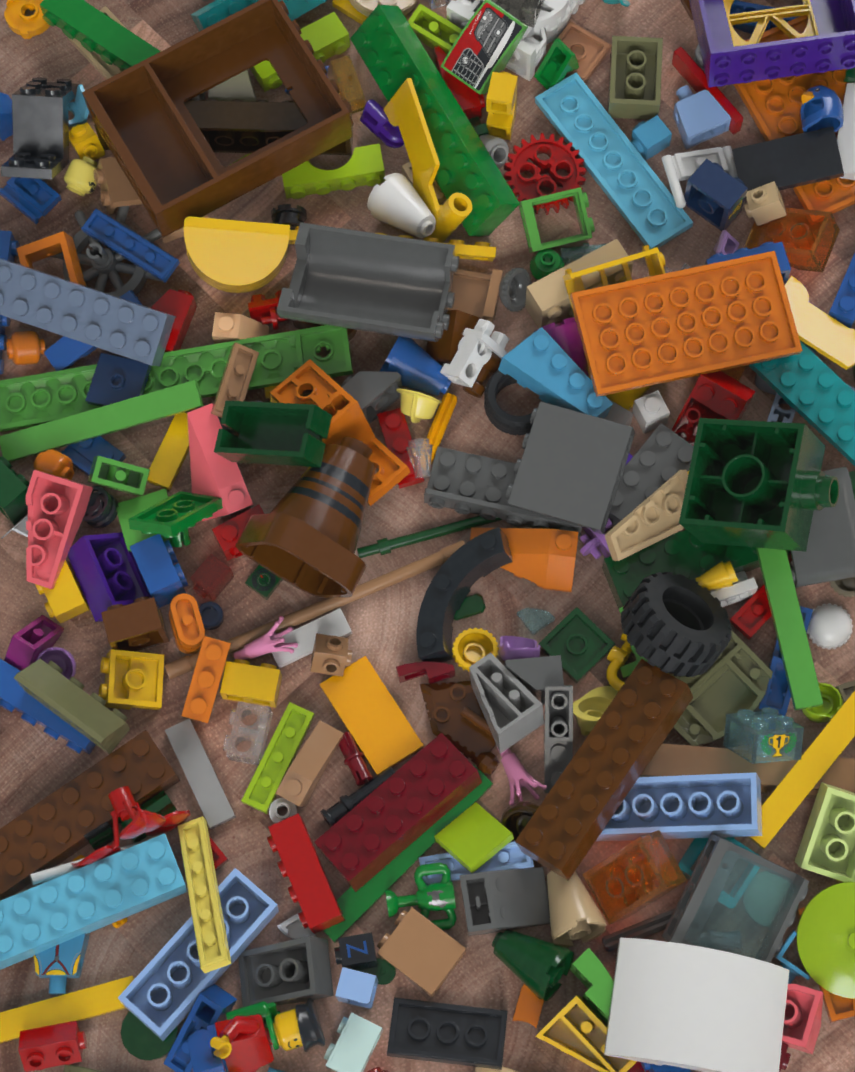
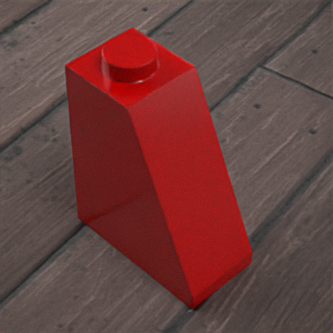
M169 289L150 307L176 316L165 352L181 349L197 308L195 298L191 293L185 290L175 291Z

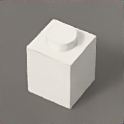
M659 390L634 400L632 412L644 434L656 429L660 423L663 425L668 423L670 411Z

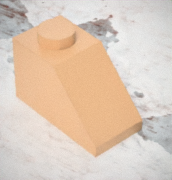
M215 312L212 338L214 344L269 335L270 328L242 314Z

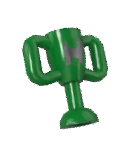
M439 862L417 867L414 873V880L418 888L416 894L397 897L395 892L385 890L389 918L393 917L399 908L418 905V908H421L420 914L427 919L430 911L444 910L448 918L431 920L441 930H449L455 926L457 920L454 911L456 903L453 882L450 881L451 872L448 866ZM442 874L441 882L426 885L422 878L427 875Z

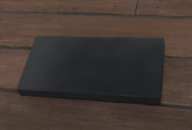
M833 126L732 149L737 176L744 182L748 188L747 191L775 181L780 191L844 176Z
M394 997L387 1056L502 1070L508 1011Z

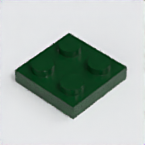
M576 607L538 645L541 646L540 649L548 656L561 655L562 670L575 683H578L616 644Z

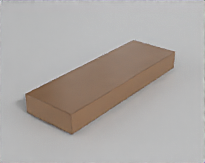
M236 342L232 345L211 414L222 418L225 401L245 400L259 352Z

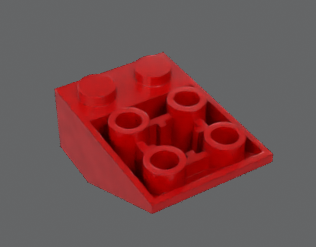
M722 371L701 374L672 431L694 446L699 418L740 420L756 391Z

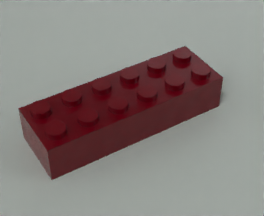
M440 733L314 843L337 872L357 892L482 783L478 770L443 733Z

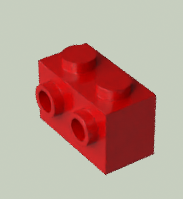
M260 504L212 529L214 537L227 561L243 555L236 548V543L249 518L252 515L265 514Z

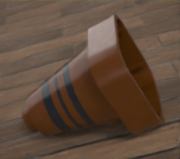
M344 437L340 445L328 444L324 450L321 467H308L270 513L252 515L249 518L236 543V548L249 559L308 594L320 598L352 597L367 567L365 562L355 555L376 470L374 464L369 460L372 454L371 448L352 437Z

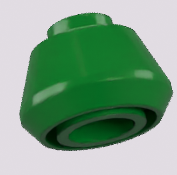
M552 249L539 251L530 261L531 274L537 280L565 266L563 258Z

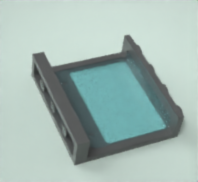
M712 833L662 937L668 942L721 950L770 963L774 954L782 947V937L787 927H790L795 920V910L799 902L803 901L807 895L809 881Z

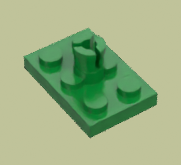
M179 491L129 518L130 529L142 531L143 534H161L163 537L169 538L172 547H182L181 541L187 546L191 543L188 528L194 527L202 519L212 517L213 513L222 509V498Z

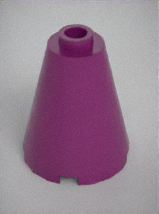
M575 317L563 319L564 322L558 324L553 322L543 326L542 328L589 377L588 364Z

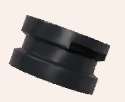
M291 204L278 205L277 210L276 208L271 210V218L273 224L290 225V230H295V227L300 226V222L304 223L306 221L307 211L297 205V208H291Z
M92 486L93 490L83 520L94 528H104L115 520L118 514L116 512V508L119 507L118 501L104 488Z

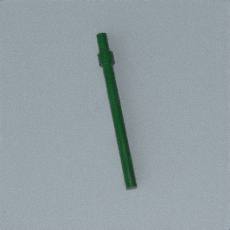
M478 515L390 540L387 538L379 539L375 544L357 548L359 558L379 553L382 556L391 553L393 549L501 521L502 519L496 517L495 520H487Z

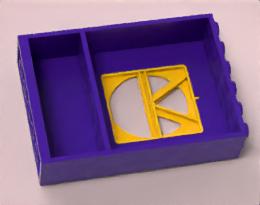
M689 0L708 88L855 68V0H802L804 3L802 5L730 14L734 0ZM807 15L808 23L805 31L799 34L782 18ZM769 20L790 38L759 43ZM758 22L749 41L743 40L733 28V25Z

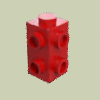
M77 1020L20 1031L18 1051L25 1072L82 1062L83 1049L87 1048L85 1032H80Z

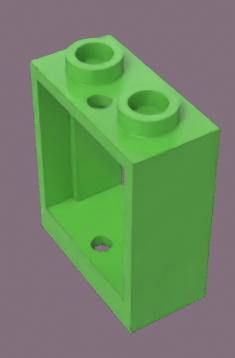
M581 187L519 202V210L529 253L593 238L592 233L595 232L592 217L588 218L586 207H589V201L586 192H582ZM573 197L581 234L541 243L533 206Z

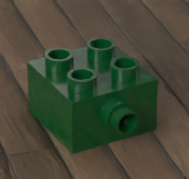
M699 418L679 524L702 543L806 552L814 510L821 511L825 507H835L839 498L838 478L826 475L824 471H821L825 445L803 423Z

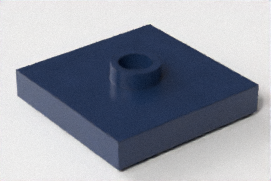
M101 353L85 401L87 404L103 407L143 395L152 366L133 359Z

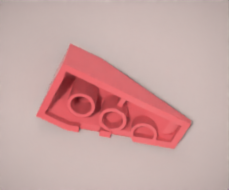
M212 403L187 412L192 493L222 498L223 508L213 513L212 517L202 519V521L229 515L253 505L237 462H231L214 452L218 431L223 428L218 416L211 414Z
M33 471L26 493V505H28V521H26V530H28L26 581L49 589L54 588L85 515L93 487L41 471Z
M788 984L782 1043L789 1045L788 1047L813 1055L821 1028L822 991L798 984Z

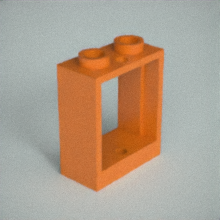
M64 231L16 248L20 264L34 269V262L63 252L70 281L86 286L74 240Z

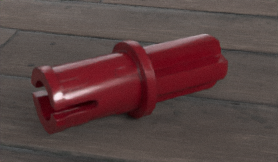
M349 731L344 732L345 734L339 743L345 758L344 764L349 766L356 785H364L371 781L373 776L370 774L363 759L364 753L359 751Z

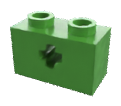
M94 456L87 482L142 496L150 469L102 456Z

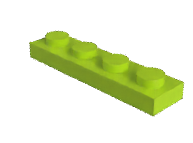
M289 702L241 800L243 804L268 814L270 805L277 795L275 793L291 766L315 716L313 712Z

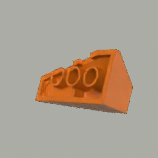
M471 528L470 540L494 528ZM500 528L508 538L513 559L512 563L500 568L514 573V576L521 579L525 578L536 583V586L543 589L572 592L579 532L540 528Z

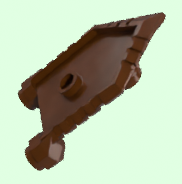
M471 681L449 682V684L445 682L441 683V685H438V683L420 684L424 702H427L425 705L426 710H429L427 712L428 718H431L429 721L432 733L435 736L443 733L460 752L464 753L465 757L472 759L471 761L476 764L479 771L484 775L486 773L492 775L500 763L496 760V756L491 753L496 742L472 689Z

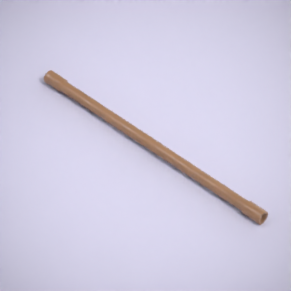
M463 540L442 548L439 552L357 585L352 597L326 598L283 616V621L274 633H280L288 627L297 626L444 564L465 542ZM279 618L226 640L225 642L231 643L228 654L244 648L246 644L264 635L274 626V623ZM199 652L165 664L164 667L169 679H174L192 671L196 666Z

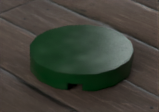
M130 1011L122 1021L121 1038L123 1045L131 1055L140 1060L152 1061L163 1058L169 1053L178 1036L177 1025L169 1036L162 1041Z

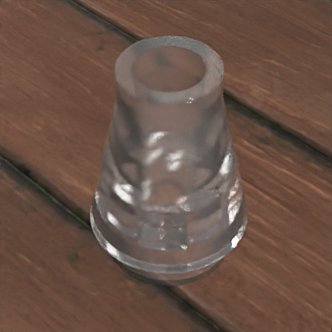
M428 438L408 441L409 447L406 449L415 478L430 477L433 445L430 444Z

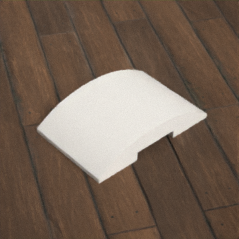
M620 937L604 1055L660 1066L665 1064L702 1072H779L789 969L755 958L711 948L658 940Z

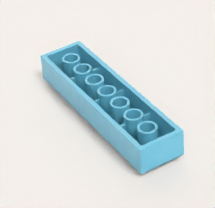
M164 833L1 900L0 970L79 935L88 934L188 892L166 834Z

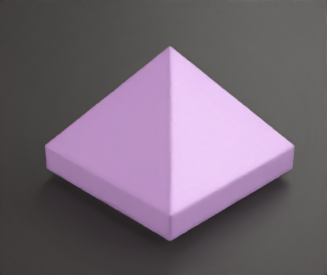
M722 230L714 251L716 254L721 253L724 255L734 253L738 249L739 242L726 230Z

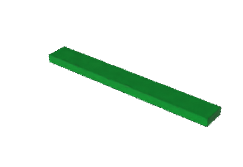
M478 770L482 780L479 786L357 892L350 887L337 899L345 921L323 930L334 943L385 894V890H389L419 860V857H422L436 843L434 836L477 802L493 786V783L481 771Z

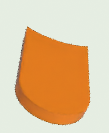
M525 984L521 988L512 1021L527 1022L537 1028L544 1000L539 999Z

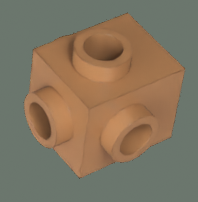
M316 633L310 672L343 677L345 666H350L352 660V650H348L349 638Z

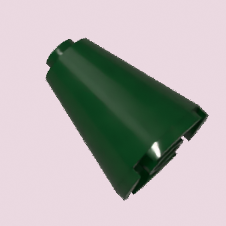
M509 929L503 933L500 931L492 942L494 955L539 999L544 1001L551 999L562 985L559 983V980L563 974L567 976L574 959V953L569 948Z

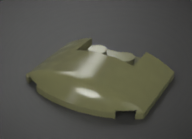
M732 630L728 646L707 672L694 677H686V675L683 677L674 676L688 684L693 695V699L673 727L691 746H699L698 744L719 740L743 724L763 700L769 678H772L773 672Z

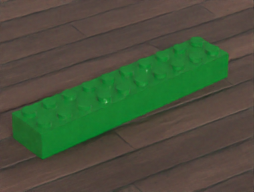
M378 4L350 40L388 102L407 78L412 79L440 162L435 180L446 199L454 193H462L471 200L472 211L462 222L468 235L489 236L520 203L399 6Z

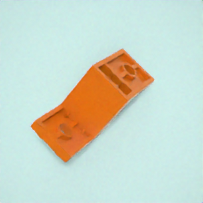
M311 359L270 392L272 398L277 403L315 404L331 414L332 419L327 439H322L326 446L328 444L340 445L344 437H352L371 448L372 454L369 460L374 464L375 468H379V471L373 478L367 502L370 507L410 473L408 466L375 437L358 401ZM313 390L310 395L301 396L304 391Z

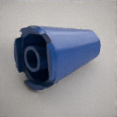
M401 336L396 340L379 371L398 372L401 375L402 386L438 396L440 392L445 394L452 382L440 373L443 366L412 338Z

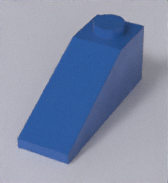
M216 984L202 991L196 999L163 1064L175 1072H193L188 1048L190 1035L198 1030H207L206 1026L227 1020L226 1012L232 1011L237 999Z

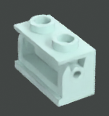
M351 1012L349 1018L343 1017L337 1029V1032L341 1035L336 1045L331 1043L324 1056V1059L327 1060L325 1066L335 1072H363L383 1032L382 1027Z

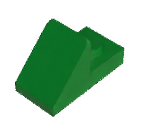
M559 38L555 39L534 77L548 90L561 82L567 72L579 68L576 55Z

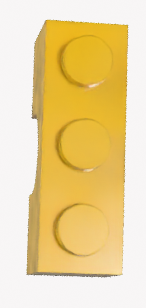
M492 72L486 98V111L489 112L486 126L489 135L505 140H511L517 109L518 76L508 72Z

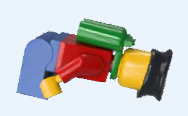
M308 998L305 1004H298L295 1006V1009L283 1013L277 1011L274 1002L267 1004L265 1001L226 1012L227 1020L206 1026L207 1030L195 1031L188 1039L193 1072H255L260 1067L274 1060L271 1045H273L274 1050H278L281 1046L285 1051L303 1046L305 1052H308L315 1045H325V1037L312 998Z

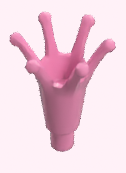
M279 616V620L274 623V626L269 631L246 644L243 649L235 652L234 658L242 660L253 659L270 652L281 651L294 653V649L288 647L297 648L298 643H283L285 638L282 637L293 631V628L288 627L280 633H274L284 619L283 616Z
M508 748L500 755L502 757V765L509 780V805L514 804L515 791L518 796V802L523 801L522 787H526L534 798L538 800L540 796L532 787L536 788L538 786L546 790L547 786L534 779L526 771L515 753H512L510 748Z

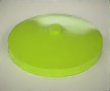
M842 882L823 889L806 905L798 922L796 944L802 965L810 977L825 990L851 999H855V882Z

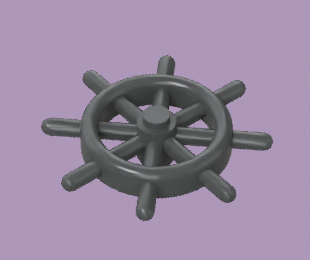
M129 206L119 207L115 220L137 233L132 227L125 224ZM77 210L74 215L82 228L88 219L83 211ZM157 228L143 236V238L151 243L162 237ZM82 229L73 237L80 264L93 266L83 272L85 283L97 277L95 290L104 292L109 278L116 291L107 294L120 297L129 290H132L137 295L144 287L147 279L161 281L137 265L123 263L122 261L126 258L108 247L103 248L100 242L84 233ZM90 243L89 246L92 248V251L87 247L86 254H82L83 249ZM63 252L50 256L63 260L64 278L70 281ZM119 272L132 275L125 285L119 276Z

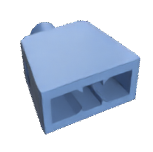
M685 85L676 91L680 101L675 103L673 116L686 150L729 130L730 115L708 90H702L693 94L690 87Z

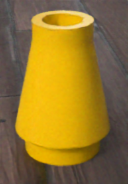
M721 561L703 575L695 578L699 586L702 588L706 587L709 591L733 586L732 583L739 581L730 561L725 563Z

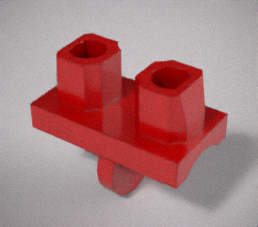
M282 290L275 293L276 298L266 299L265 295L262 294L252 295L251 302L248 303L251 319L262 323V325L272 323L274 330L279 329L278 322L289 320L280 318L277 313Z

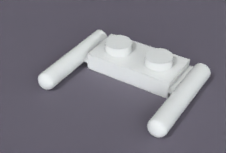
M731 146L677 153L674 156L665 155L661 158L677 208H684L686 206L679 181L688 180L706 159L712 163H718L725 172H729V175L733 178H738Z

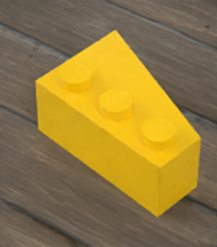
M576 995L535 1036L599 1072H627L637 1062L604 1055L608 1025L580 995Z

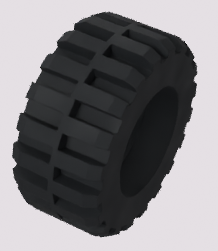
M659 572L645 577L626 602L621 612L623 633L627 635V641L630 646L636 648L635 652L640 657L646 658L648 660L647 663L653 667L657 666L661 668L660 671L665 673L671 672L674 676L678 677L685 675L686 677H694L707 672L731 640V621L728 619L726 609L721 607V602L717 597L714 598L706 587L702 588L698 585L697 581L686 579L681 574L673 575L672 572Z

